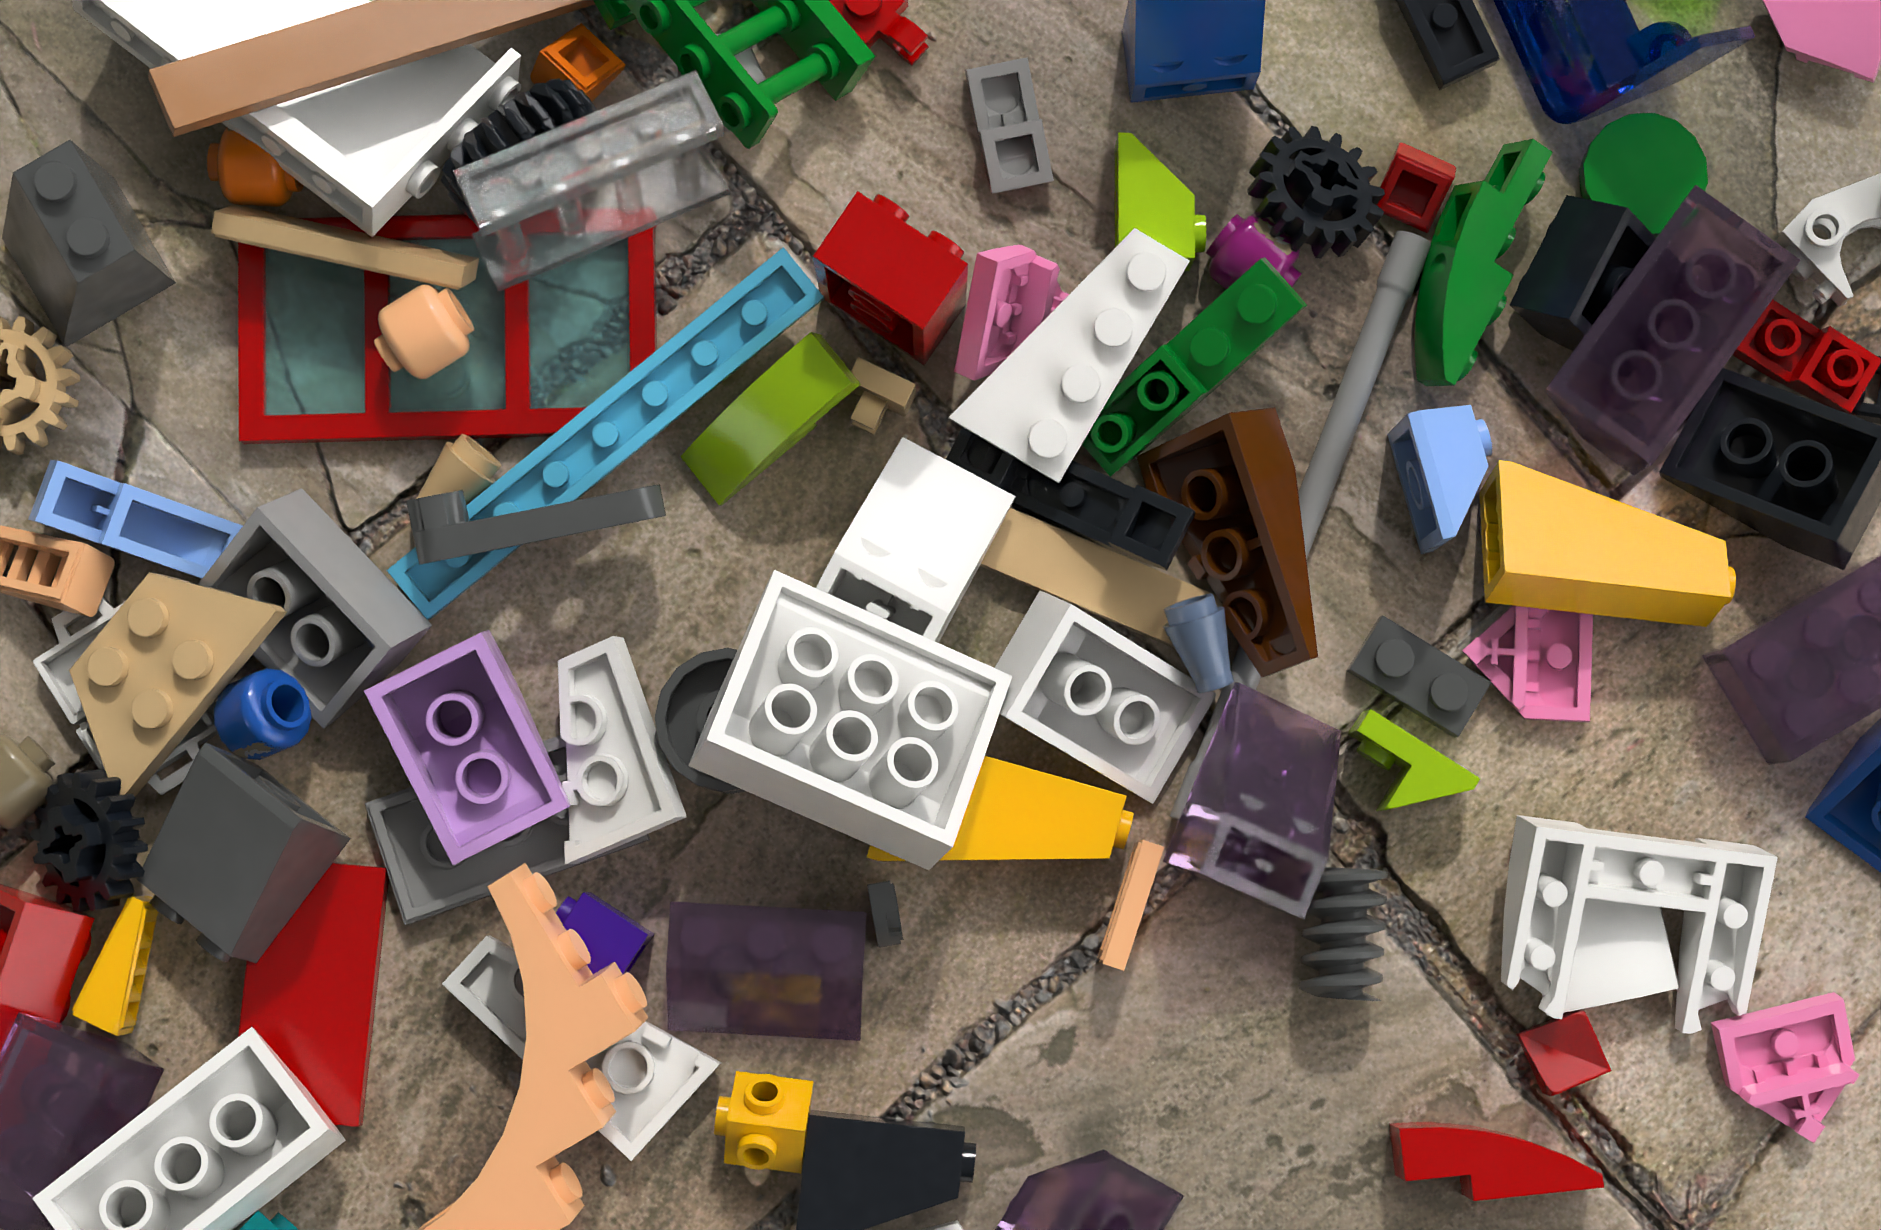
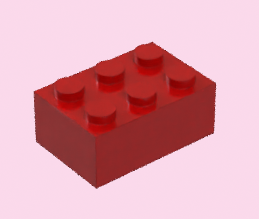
M857 191L813 255L819 292L824 296V300L922 365H925L966 305L968 263L961 259L964 251L951 239L937 231L932 230L927 237L907 224L906 221L909 219L907 212L890 199L877 194L872 201Z

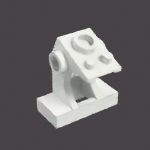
M1881 173L1812 199L1781 232L1776 240L1783 248L1778 254L1783 264L1801 281L1804 282L1811 277L1819 285L1812 292V295L1821 304L1831 298L1841 307L1846 305L1848 299L1853 297L1841 264V246L1846 236L1859 229L1870 227L1881 229ZM1813 228L1823 230L1827 234L1828 239L1818 238L1814 234Z

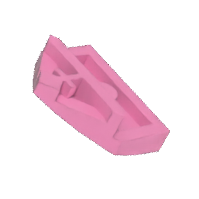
M1762 0L1786 51L1795 53L1796 60L1805 63L1812 61L1853 73L1856 78L1874 83L1881 66V0Z
M1023 245L1006 246L977 253L954 372L974 381L991 375L1069 295L1061 290L1057 282L1060 271L1057 263L1037 256L1034 250Z
M1512 606L1462 650L1524 719L1590 722L1593 614Z
M1833 992L1711 1022L1725 1085L1750 1105L1761 1109L1792 1128L1799 1135L1815 1143L1825 1128L1821 1121L1845 1085L1854 1084L1859 1077V1074L1851 1068L1855 1061L1844 999Z

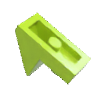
M1372 709L1361 712L1348 735L1361 742L1356 751L1373 764L1387 771L1390 770L1393 764L1401 768L1376 809L1377 812L1474 790L1481 779Z

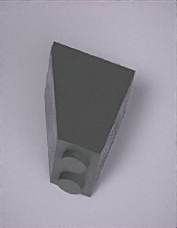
M66 141L13 172L2 240L64 345L68 347L176 283L115 178L73 141Z
M205 742L197 753L143 865L144 875L143 877H138L137 880L155 894L149 903L158 912L177 924H182L184 920H187L201 932L196 942L208 953L226 963L232 957L257 963L351 838L259 765Z

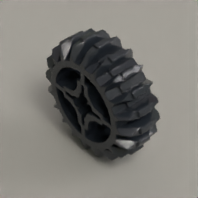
M551 79L546 83H536L527 92H518L512 100L504 105L499 104L497 110L488 117L481 118V123L472 131L465 133L464 141L452 149L450 158L445 161L443 166V176L441 178L442 184L449 192L448 197L463 215H467L476 226L497 225L507 217L513 218L521 211H529L540 200H546L548 195L556 188L564 186V182L572 174L579 172L580 165L592 157L594 148L600 144L605 124L597 114V108L582 89L579 90L571 80Z

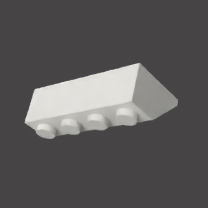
M251 1027L32 1199L55 1230H234L346 1140L307 1088L259 1033Z

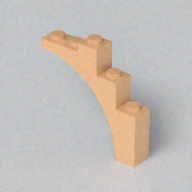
M524 863L487 886L509 930L523 982L526 1042L520 1086L504 1133L477 1179L455 1202L424 1223L418 1230H560L569 1225L585 1206L580 1199L583 1192L581 1184L571 1167L564 1162L559 1164L555 1155L602 1129L616 1113L611 1104L615 1101V1097L610 1083L598 1068L590 1069L586 1060L634 1033L648 1019L643 1009L647 1006L645 994L633 975L629 972L622 974L615 962L592 974L587 965L591 962V957L584 941L575 930L569 929L566 931L553 909L557 906V901L549 883L540 873L535 872L532 874L527 864Z

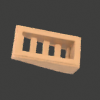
M0 525V593L88 617H93L97 613L115 566L112 557L86 543ZM14 545L19 546L8 575L4 577L3 574Z

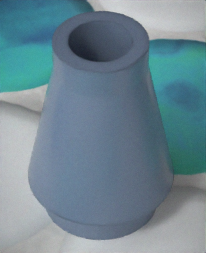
M1212 593L1204 594L1166 607L1164 611L1168 623L1163 628L1191 675L1197 693L1210 692L1232 684L1234 679L1230 669L1224 607H1217L1214 595Z

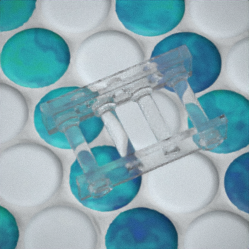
M696 70L453 170L456 183L479 229L478 232L472 234L473 240L498 292L730 195L729 188L706 144L724 136L723 123Z

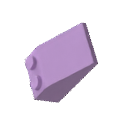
M490 630L480 632L364 690L452 865L571 806L522 693Z

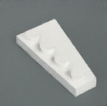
M1134 228L948 419L1059 483L1190 261Z
M489 935L474 948L442 985L523 1060L526 1042L523 982L514 948ZM645 1021L634 1033L586 1060L590 1069L598 1068L604 1074L612 1087L615 1101L611 1104L616 1113L598 1131L632 1161L721 1062Z

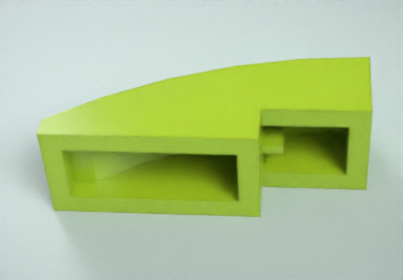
M810 332L738 396L680 457L717 504L722 506L817 427L816 421L861 384L823 336Z

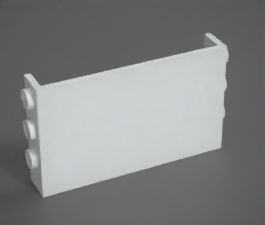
M72 0L73 8L77 13L151 69L374 1ZM471 44L221 123L260 146L274 157L284 171L373 237L412 196L419 199L432 188L439 177L440 167L450 157L452 149L464 141L465 133L477 127L481 123V118L488 117L497 110L499 104L504 105L520 92L521 84L518 82L521 55L510 48L495 63Z

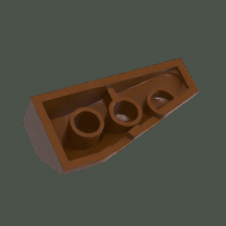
M1276 408L1227 413L1136 456L1146 489L1195 511L1196 514L1182 540V544L1192 557L1187 565L1197 580H1207L1223 604L1226 624L1260 676H1270L1317 658L1318 651L1296 469Z

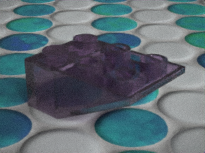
M1235 682L1163 862L1262 906L1305 919L1329 859L1341 731L1246 685Z

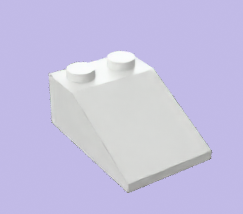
M1041 590L1038 592L995 666V669L1012 676L999 715L1152 804L1158 797L1217 695L1213 691L1197 693L1195 683L1189 676L1074 605Z

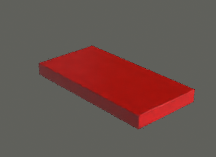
M332 863L258 962H246L238 1037L253 1027L307 1088L334 1125L354 1127L363 1125L389 884L387 870L383 867Z

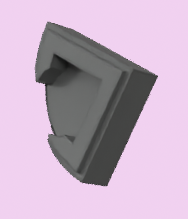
M891 881L867 884L879 948L901 944V940L904 939L894 883L891 884Z

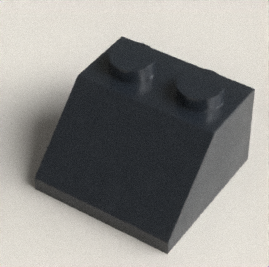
M1566 195L1558 213L1550 223L1546 236L1526 274L1520 280L1510 306L1540 335L1619 376L1629 378L1685 268L1627 207Z

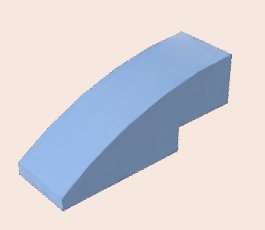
M50 460L28 519L200 579L205 576L243 527V525L58 460Z

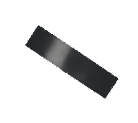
M964 427L961 428L946 460L1016 496L1012 505L1086 540L1163 570L1169 568L1196 514L1193 509L1139 485L1133 488L1073 460L1060 482L1057 483Z

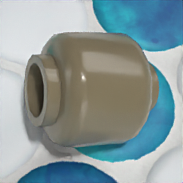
M0 734V826L6 829L18 827L36 811L38 806H42L47 802L45 796L48 787L54 784L47 771L55 765V762L30 736H27L21 743H18L12 737Z

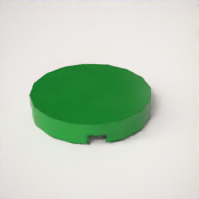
M1656 113L1628 114L1607 124L1588 145L1579 168L1580 193L1584 199L1627 207L1658 238L1682 226L1701 205L1708 184L1706 157L1696 137L1678 121Z

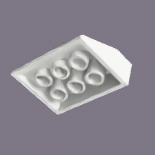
M774 570L710 710L688 766L930 870L954 845L1012 676Z

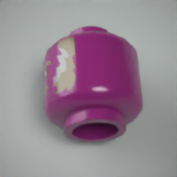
M1255 213L1245 219L1236 214L1207 249L1206 254L1212 258L1209 266L1210 276L1225 289H1228L1259 259L1264 257L1288 284L1293 287L1302 275L1301 272L1293 267L1299 257L1300 249L1297 252L1291 250V236L1285 232L1273 238L1269 233L1274 223L1268 218H1257Z

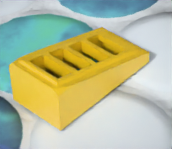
M131 896V898L127 899L72 1008V1011H74L72 1015L116 1036L132 1033L136 1025L158 911L149 903L153 898L151 896Z

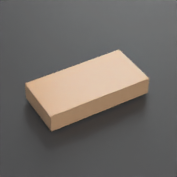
M1139 840L1134 843L1097 956L1100 959V963L1123 971L1125 970L1164 846L1146 840Z

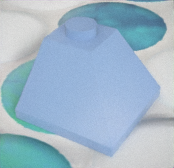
M1471 405L1426 409L1408 413L1387 434L1421 554L1433 552L1456 536L1488 468L1486 457L1492 455L1490 433L1483 419L1475 420Z

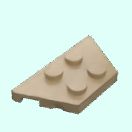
M149 572L69 670L107 777H119L121 779L119 795L133 793L136 797L287 612L281 606L245 598L211 587L200 586L162 574Z

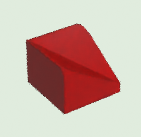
M1584 1010L1565 1012L1562 1019L1551 1018L1516 1034L1543 1094L1554 1096L1612 1071Z

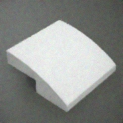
M1591 898L1585 899L1564 1013L1679 988L1661 907Z

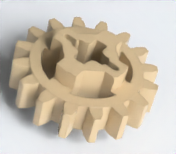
M0 316V384L2 380L9 382L13 381L14 378L16 379V385L13 390L3 389L0 392V449L4 442L7 450L16 455L24 454L25 439L27 438L41 447L48 445L47 435L44 430L49 425L61 430L67 428V423L58 414L62 407H78L79 401L66 394V386L74 385L81 381L79 374L71 369L62 367L69 362L73 354L62 345L52 347L57 335L44 326L34 333V323L21 316H18L12 329L8 321ZM34 352L44 366L46 382L41 381L35 371L38 359L33 357ZM36 409L30 416L20 421L22 416Z

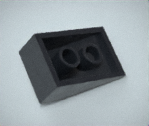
M1717 366L1659 474L1661 478L1780 545L1845 570L1881 502V426Z

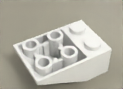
M902 437L835 550L816 589L939 643L1016 496Z

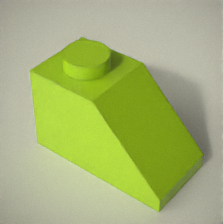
M1118 132L1114 148V249L1135 228L1188 259L1190 262L1184 271H1190L1195 259V253H1205L1206 216L1195 215V195L1132 133Z

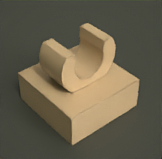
M858 357L851 372L861 385L852 392L861 397L851 416V420H853L852 425L875 435L887 409L906 417L916 396V384Z

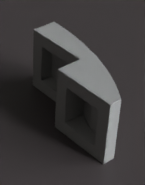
M1028 57L965 70L991 194L1054 181L1042 119H1039Z

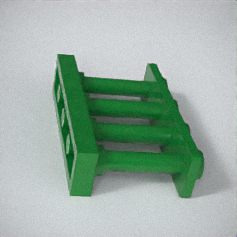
M623 0L637 17L641 27L653 36L677 65L681 75L693 84L718 114L721 123L733 132L747 149L761 141L776 118L778 109L774 104L815 81H819L836 101L853 91L876 57L829 0H751L760 13L718 36L694 9L709 0ZM778 33L799 57L800 61L757 84L734 56Z

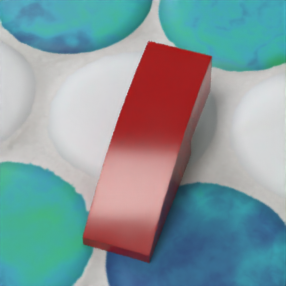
M1439 1122L1389 1123L1395 1175L1404 1181L1460 1176L1462 1195L1473 1201L1604 1188L1603 1174L1562 1153L1515 1135L1471 1125Z

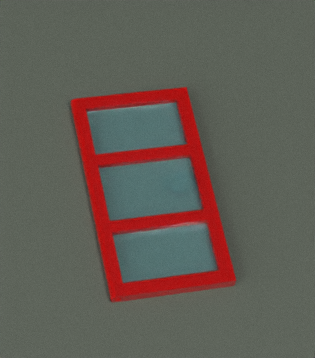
M654 209L520 212L513 218L507 217L499 224L490 226H476L467 215L392 216L375 234L376 236L479 258L476 280L459 290L449 288L462 304L475 329L468 334L470 342L469 351L463 357L426 379H417L408 373L404 367L397 372H393L381 357L374 340L383 335L378 323L379 312L416 287L428 283L238 242L239 442L243 444L439 440L458 439L461 434H465L472 439L551 437L657 350L655 228L658 225V219L654 214ZM346 217L298 218L366 233ZM429 284L438 289L439 291H442L443 289L447 288Z

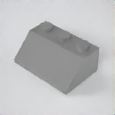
M302 488L257 507L198 583L200 586L211 587L260 602L279 605L287 612L253 655L266 669L282 670L295 677L306 692L311 716L323 729L331 725L365 695L364 690L378 684L399 666L432 626L423 614Z

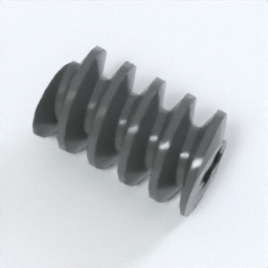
M1323 867V873L1305 878V886L1322 893L1323 897L1305 903L1303 906V911L1321 919V924L1302 930V937L1320 945V950L1301 956V963L1319 971L1318 977L1301 981L1299 989L1322 998L1381 1001L1363 992L1365 987L1383 982V975L1366 967L1365 962L1384 956V948L1367 941L1366 936L1385 930L1386 923L1368 915L1367 910L1387 903V897L1369 889V883L1388 878V871Z

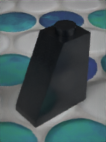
M811 1110L808 1117L796 1230H864L957 1199L960 1182L973 1183L976 1143L964 1142L965 1126Z

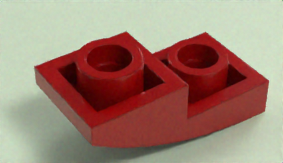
M1769 296L1757 301L1728 350V353L1786 387L1847 414L1852 413L1881 364V358L1833 327L1828 326L1819 329Z

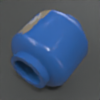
M263 669L229 684L218 696L214 707V725L220 740L231 752L244 759L261 760L297 745L308 733L312 720L309 700L304 688L295 677L276 669Z

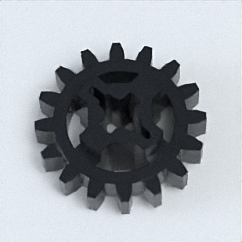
M1311 126L1304 137L1301 136L1295 127L1289 128L1281 139L1273 136L1250 168L1249 173L1255 180L1247 191L1248 195L1262 199L1261 204L1254 212L1256 217H1271L1275 222L1269 233L1273 238L1285 232L1291 236V250L1295 252L1306 243L1311 245L1315 258L1321 259L1329 248L1338 257H1342L1352 246L1359 248L1374 230L1373 227L1384 213L1377 204L1383 198L1385 192L1380 187L1370 185L1369 182L1378 171L1375 167L1371 166L1361 167L1357 162L1363 152L1359 147L1353 148L1349 152L1341 148L1342 136L1338 133H1335L1329 141L1322 140L1321 133L1316 126Z
M100 769L58 775L57 784L48 787L45 796L48 804L38 806L34 812L41 820V827L30 831V837L39 842L37 843L38 853L33 857L34 864H42L47 868L42 881L44 887L58 886L56 902L60 905L72 903L73 912L96 911L120 906V898L130 897L135 893L130 879L143 877L145 872L141 864L136 861L138 853L148 851V844L138 840L140 838L139 829L145 824L144 817H134L130 811L136 798L133 793L119 795L121 779L119 777L105 778L104 770Z

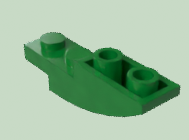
M1534 139L1504 144L1485 180L1455 185L1441 213L1431 240V246L1420 281L1415 318L1414 350L1417 381L1427 387L1455 386L1457 381H1460L1469 373L1477 358L1475 347L1485 328L1500 316L1505 307L1507 296L1504 293L1514 275L1494 261L1501 257L1511 246L1516 235L1514 224L1524 205L1532 201L1541 190L1545 181V173L1542 171L1553 153Z
M1266 257L1259 259L1167 344L1161 345L1115 387L1082 445L1110 477L1115 475L1261 350L1264 344L1302 311L1307 304Z

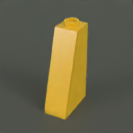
M1499 460L1479 492L1485 603L1707 627L1724 605L1731 602L1734 596L1736 574L1734 568L1728 566L1725 540L1511 461Z
M984 756L954 845L939 861L1110 858L1112 847L1124 850L1134 812L1123 810L1126 795ZM871 845L866 857L880 862L906 861Z

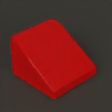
M1401 142L1380 184V188L1384 189L1385 195L1378 202L1377 206L1384 211L1383 214L1428 233L1455 178L1456 167Z

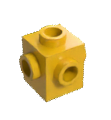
M736 1071L731 1097L719 1096L715 1117L714 1135L725 1136L724 1164L745 1166L755 1170L769 1169L801 1174L814 1081L778 1077L772 1074Z

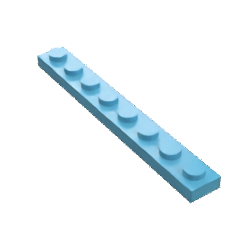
M783 247L467 504L469 521L578 500L825 299L824 296ZM521 545L419 565L415 547L386 571L423 616L429 620Z

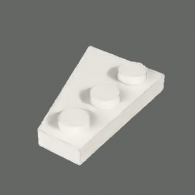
M611 636L558 660L560 738L566 741L567 781H562V787L571 805L568 807L570 841H564L565 864H578L682 820L687 816L666 756L659 746L657 731L624 638Z

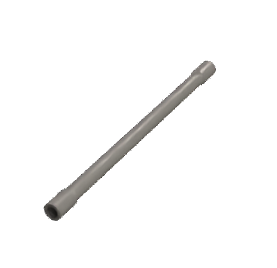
M1396 231L1377 279V291L1298 492L1306 560L1405 303L1413 294L1431 246L1427 239L1411 232ZM1240 644L1230 668L1234 682L1222 688L1196 758L1188 767L1170 814L1171 818L1201 830H1206L1225 781V769L1261 679L1260 674Z

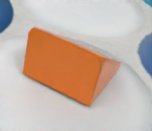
M580 23L539 52L530 78L534 84L546 83L551 79L558 78L561 80H571L593 102L624 70L626 64Z

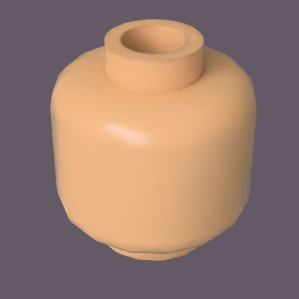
M423 284L390 303L379 312L378 323L383 335L376 338L374 343L381 357L393 372H397L404 367L408 373L417 379H426L463 357L469 351L470 342L468 334L475 329L462 304L449 288L439 291L432 285Z

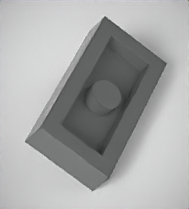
M1383 615L1377 619L1346 670L1454 738L1459 737L1492 683Z

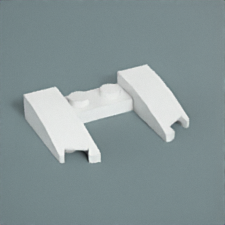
M1517 815L1504 907L1501 982L1513 990L1521 978L1544 995L1538 1008L1554 1019H1562L1586 898L1684 910L1679 949V988L1677 989L1675 1028L1687 1034L1702 1030L1698 1010L1724 1000L1728 1001L1733 1013L1738 1016L1746 1014L1778 857L1755 845L1696 838L1695 842L1588 829L1575 822Z

